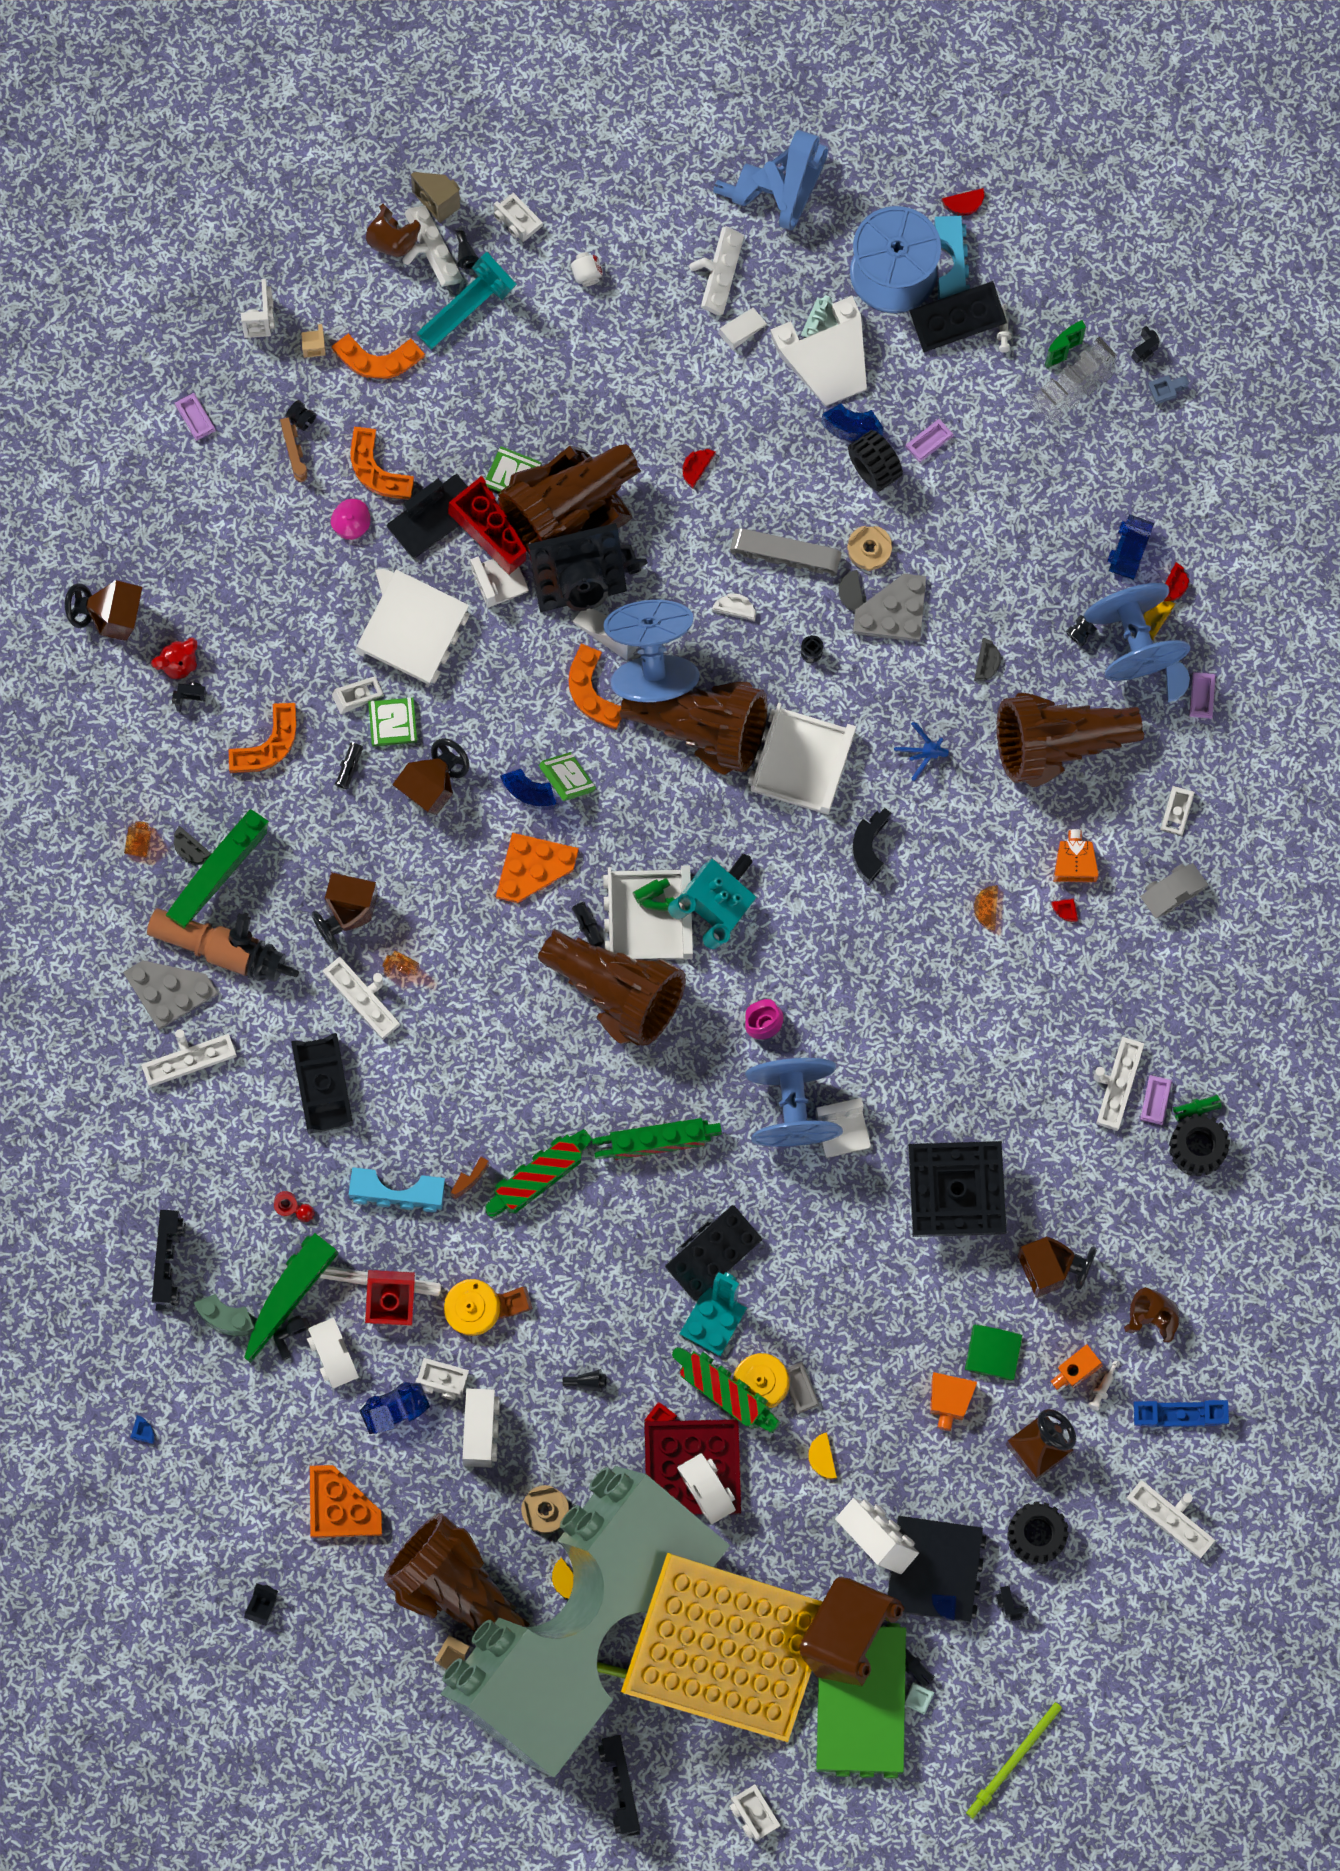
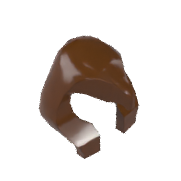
M382 204L379 206L380 213L367 228V244L372 249L389 256H404L415 245L421 224L414 220L413 223L400 228L398 222L392 217L393 213Z
M1147 1287L1139 1289L1131 1302L1130 1322L1124 1326L1125 1332L1135 1333L1140 1331L1142 1324H1154L1158 1327L1164 1339L1163 1342L1169 1343L1174 1339L1175 1332L1179 1326V1308L1173 1300L1158 1291Z

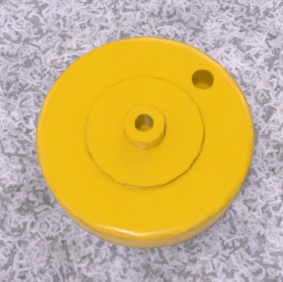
M477 1279L463 1280L454 1285L445 1298V1318L455 1331L463 1335L478 1336L484 1334L498 1320L500 1314L499 1297L496 1291L483 1281Z
M757 1353L746 1357L737 1366L733 1376V1380L736 1382L740 1379L749 1385L748 1391L754 1396L756 1393H759L768 1400L766 1405L770 1408L776 1407L784 1400L790 1386L789 1373L784 1364L775 1356L766 1353Z

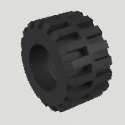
M870 430L848 445L849 456L856 471L874 490L879 492L903 476L902 466L897 454L887 440L876 431Z
M1193 1114L1191 1118L1187 1116L1182 1122L1178 1123L1169 1142V1153L1173 1155L1172 1161L1174 1164H1179L1178 1169L1181 1171L1183 1169L1187 1170L1186 1174L1192 1175V1173H1196V1176H1202L1203 1173L1206 1175L1211 1174L1213 1170L1219 1169L1228 1154V1147L1230 1145V1140L1227 1139L1228 1131H1224V1125L1221 1122L1219 1124L1216 1123L1217 1118L1213 1116L1211 1119L1207 1118V1114H1202L1201 1117H1198V1114ZM1192 1134L1205 1135L1212 1143V1152L1206 1156L1193 1154L1187 1147V1138Z
M1034 1502L1031 1505L1028 1503L1023 1508L1017 1510L1008 1526L1007 1540L1010 1542V1549L1015 1551L1016 1557L1020 1556L1025 1563L1029 1561L1032 1562V1565H1037V1563H1041V1565L1046 1564L1048 1561L1056 1559L1064 1549L1069 1532H1067L1068 1524L1064 1521V1515L1062 1513L1059 1514L1055 1506L1052 1508L1049 1506V1503L1045 1502L1044 1504ZM1033 1520L1046 1523L1052 1532L1050 1542L1044 1546H1035L1029 1543L1024 1535L1025 1526Z

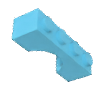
M961 216L935 217L934 226L940 236L941 248L951 255L954 262L951 271L938 280V300L970 289V285H966L965 279L969 278V266L964 264V257L968 256L967 244H963V237H966V224H962Z
M352 1167L349 1198L354 1199L353 1202L356 1204L364 1205L367 1204V1201L377 1202L376 1205L380 1207H390V1204L400 1205L399 1208L405 1210H413V1207H423V1211L435 1213L437 1209L442 1210L445 1178L422 1175L413 1187L403 1191H395L385 1187L380 1182L376 1170Z

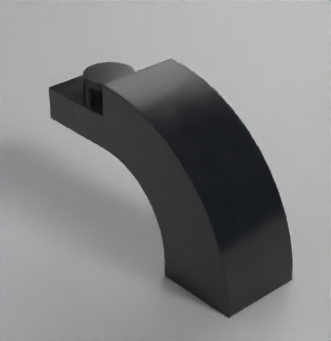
M886 808L881 812L876 811L870 818V823L862 819L854 834L852 844L854 867L860 878L868 886L883 870L884 863L875 855L872 842L891 819L892 813Z

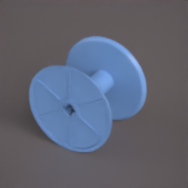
M902 206L885 207L868 215L856 230L853 241L854 256L850 266V278L855 292L870 307L887 313L906 312L925 302L935 287L937 280L936 266L941 255V240L933 223L922 213Z
M1148 583L1130 587L1099 600L1086 610L1084 619L1092 624H1109L1121 621L1125 631L1123 638L1128 639L1131 652L1121 656L1107 667L1104 674L1107 680L1126 681L1152 674L1175 664L1189 653L1190 645L1185 641L1170 640L1153 644L1149 634L1151 627L1146 625L1142 614L1165 600L1170 591L1168 585L1164 583Z
M644 600L624 605L607 616L604 621V630L607 636L620 644L639 647L637 653L641 654L640 658L623 664L612 675L610 681L611 688L618 696L637 702H658L679 697L697 685L700 673L696 665L685 658L664 655L663 653L667 650L663 644L676 640L691 628L694 617L688 607L668 600Z
M792 1058L771 1061L748 1069L745 1072V1077L753 1083L781 1085L782 1101L779 1102V1105L783 1107L784 1123L768 1126L756 1131L752 1135L751 1141L761 1146L787 1147L821 1143L840 1136L843 1133V1129L836 1123L807 1121L806 1104L809 1100L805 1098L804 1083L831 1075L836 1070V1063L820 1058Z

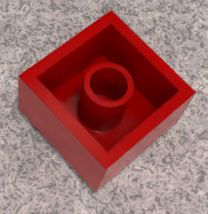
M368 1270L365 1323L412 1326L415 1272Z

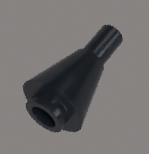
M461 230L456 233L459 243L458 266L469 270L472 269L479 258L469 242H467L465 232Z
M601 1369L578 1375V1377H563L562 1383L563 1386H578L602 1392V1388H606L607 1377L606 1374H602Z

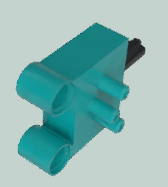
M741 854L729 872L713 858L703 864L681 895L671 901L668 906L669 914L675 919H683L695 911L713 926L703 934V943L709 949H717L729 940L730 932L757 898L739 882L740 878L752 864L751 857ZM679 903L683 904L685 910L681 909ZM714 933L718 935L719 940L714 937Z

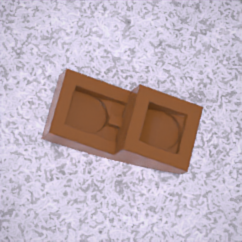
M480 1156L470 1176L461 1172L450 1192L451 1197L456 1199L469 1191L487 1170L489 1160Z
M520 1287L504 1294H497L500 1300L498 1320L533 1309L527 1287Z

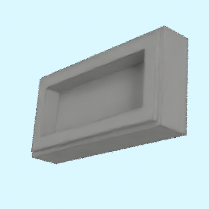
M800 1362L787 1367L786 1369L790 1377L788 1392L797 1414L818 1407V1400L803 1363Z

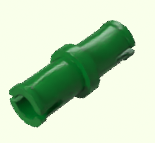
M1216 1094L1201 1100L1196 1098L1191 1103L1173 1107V1113L1183 1111L1182 1114L1175 1115V1119L1180 1121L1187 1116L1192 1117L1193 1114H1198V1117H1201L1203 1113L1221 1109V1102L1211 1104L1220 1100V1098Z

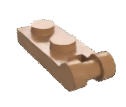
M289 417L280 419L294 478L298 482H303L308 476L306 465L301 463L299 459L303 457L300 444L296 445L294 438L298 437L295 424H290Z

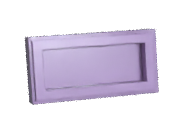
M194 393L175 402L177 410L196 441L216 431Z
M938 419L908 442L905 448L920 463L950 440L954 434Z
M1193 672L1189 717L1212 719L1216 674Z
M1149 1075L1140 1117L1141 1121L1163 1125L1172 1080Z

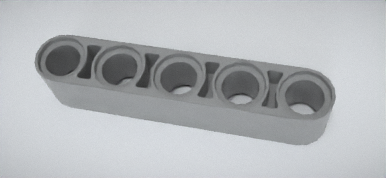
M741 528L734 530L730 553L733 555L738 553L743 554V557L765 559V562L785 563L788 567L808 568L811 572L821 574L823 572L831 573L830 576L837 575L842 554L834 548Z

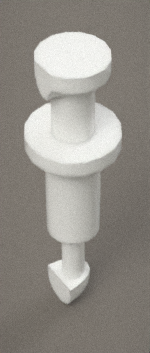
M1006 303L1002 305V309L1007 323L1000 326V332L997 334V339L1001 340L999 351L1004 353L1010 351L1008 340L1012 338V334L1008 329Z
M1120 1361L1112 1363L1109 1373L1104 1375L1099 1387L1094 1388L1093 1394L1096 1396L1093 1402H1090L1088 1405L1091 1409L1099 1411L1101 1399H1107L1108 1394L1106 1392L1113 1380L1112 1374L1116 1367L1119 1368Z

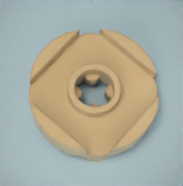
M861 526L850 535L847 552L850 560L854 565L866 571L883 567L891 556V538L884 529L877 526ZM865 544H874V551H865Z
M548 1485L533 1488L523 1500L521 1507L522 1517L526 1525L532 1531L541 1534H549L559 1530L563 1517L569 1511L565 1495ZM543 1503H546L547 1507H552V1511H549L547 1516L538 1512V1509L542 1508Z

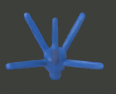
M912 722L913 728L926 742L923 748L894 747V751L921 753L911 756L909 758L910 761L925 758L911 778L912 781H915L931 758L936 759L938 756L947 757L949 750L940 746L943 738H939L936 743L932 742L919 724Z

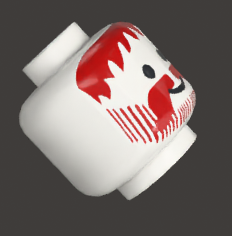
M583 252L576 255V260L571 264L577 283L587 287L600 281L599 278L602 276L603 271L597 256Z

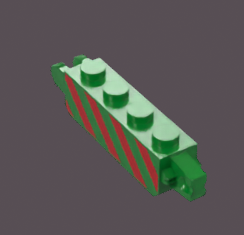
M702 1118L610 1132V1135L596 1137L592 1139L593 1145L597 1146L610 1143L612 1146L610 1150H601L594 1153L595 1159L613 1157L614 1160L702 1147L705 1146L706 1142L711 1141V1137L722 1135L720 1123L708 1124V1120L702 1121Z
M583 1129L570 1137L567 1134L563 1138L559 1136L550 1143L551 1147L545 1152L543 1150L537 1152L532 1157L533 1161L527 1166L522 1164L513 1172L514 1176L508 1180L504 1178L495 1186V1196L485 1206L487 1215L495 1218V1216L497 1217V1215H500L505 1210L508 1213L516 1214L581 1164L582 1152L592 1143L591 1136Z
M681 1347L673 1350L672 1358L682 1365L680 1376L746 1427L751 1429L761 1427L774 1433L781 1422L771 1412V1408L766 1405L768 1402L766 1398L759 1393H756L755 1396L748 1391L749 1385L740 1379L737 1382L730 1377L732 1373L722 1365L719 1368L713 1365L714 1359L705 1352H702L700 1355L693 1351L691 1354Z

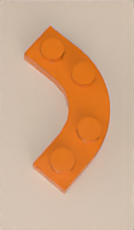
M349 333L331 346L332 350L349 369L366 378L389 379L406 372L425 357V353L411 338L395 351L384 356H375L367 353Z
M354 426L350 455L352 468L358 480L367 489L378 495L406 500L412 498L414 476L383 471L377 466L373 456L376 429Z
M581 643L569 671L568 681L571 697L577 708L585 716L617 730L622 719L620 717L621 706L598 696L591 682L593 672L602 652Z
M295 703L273 704L272 734L262 745L252 748L228 749L230 773L263 771L275 766L285 758L291 750L296 737Z

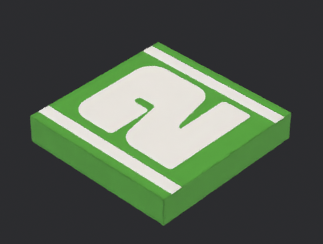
M500 446L485 479L486 485L489 490L500 494L501 490L509 485L512 474L541 466L542 463Z
M413 698L368 701L372 747L417 743Z
M571 752L543 760L538 765L563 801L589 794L596 789Z

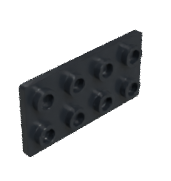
M458 474L453 475L444 483L439 478L403 503V513L387 524L388 530L412 559L418 557L460 526L448 514L449 502L468 487Z
M731 1205L718 1218L709 1219L676 1249L678 1254L665 1265V1268L690 1298L697 1300L714 1284V1279L718 1272L723 1275L725 1272H728L762 1241V1237L734 1205Z

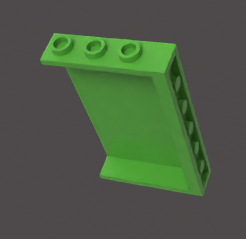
M887 1623L886 1627H880L865 1655L870 1663L871 1672L863 1686L818 1678L816 1772H836L837 1777H850V1773H860V1777L873 1778L874 1773L884 1774V1778H898V1774H903L906 1627H901L899 1623Z

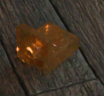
M136 821L135 824L132 823L128 827L124 853L147 858L154 827H149V823Z
M395 950L392 955H387L382 965L384 967V975L388 977L395 965L398 966L397 970L407 976L410 973L416 975L420 968L418 962Z

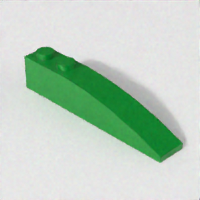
M250 809L197 871L166 913V916L185 929L267 834L269 821Z
M316 1233L312 1236L308 1235L302 1242V1249L297 1255L293 1254L286 1263L287 1268L271 1290L259 1314L244 1358L251 1363L339 1254L334 1247Z

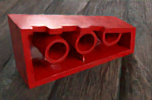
M480 476L449 502L448 514L508 575L526 561V548L514 528L509 524L507 516L499 507L483 476Z

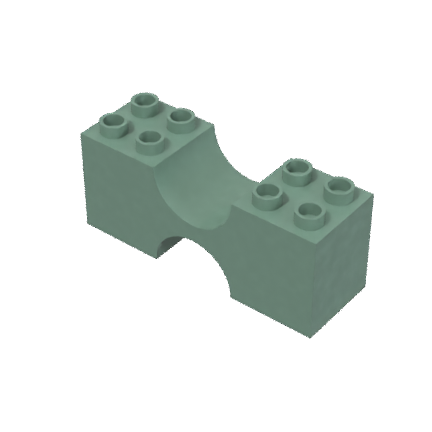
M614 1466L612 1470L605 1467L599 1471L589 1485V1490L594 1494L583 1508L579 1505L571 1508L560 1523V1528L565 1532L558 1542L569 1555L574 1574L571 1595L560 1613L550 1621L534 1627H522L502 1618H498L495 1623L491 1620L485 1621L472 1638V1643L477 1647L466 1661L461 1658L455 1660L445 1671L442 1681L447 1686L440 1695L526 1765L554 1778L613 1701L603 1688L597 1670L599 1647L608 1630L616 1622L628 1615L648 1612L667 1553L714 1567L730 1546L647 1474Z

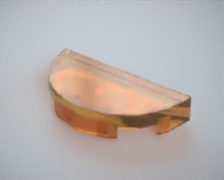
M998 885L989 886L981 890L975 899L973 907L974 916L979 923L986 929L995 931Z

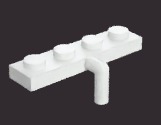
M426 206L408 208L404 214L409 224L413 223L414 220L421 224L417 237L420 244H415L404 256V264L409 265L418 253L424 252L442 287L460 283L463 277Z
M727 226L721 230L713 261L702 258L689 265L691 271H696L703 267L711 270L701 308L715 315L724 314L744 239L743 234Z
M338 957L322 971L382 1040L400 1026L396 1018L374 995L383 986V978L380 973L374 974V982L367 987L341 957Z
M178 1029L175 1032V1036L181 1051L141 1064L150 1088L235 1058L237 1055L229 1034L189 1047L184 1031Z
M1122 1037L1111 1075L1104 1074L1105 1070L1102 1067L1096 1069L1093 1076L1094 1080L1107 1084L1096 1125L1116 1131L1119 1130L1144 1043Z
M1141 1480L1126 1498L1127 1501L1199 1560L1215 1542V1539L1182 1513L1193 1499L1190 1493L1184 1494L1174 1507Z

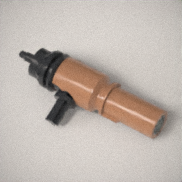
M156 908L150 918L147 935L194 952L195 956L200 957L203 955L208 963L248 976V978L254 977L258 981L268 979L276 982L281 973L293 977H298L299 975L298 970L284 965L285 953L277 951L270 943L265 945V941L252 937V933L249 931L251 917H248V913L244 912V914L239 913L237 915L236 926L232 930L223 926L212 928L209 923L204 925L193 920L184 929L166 916L168 911Z

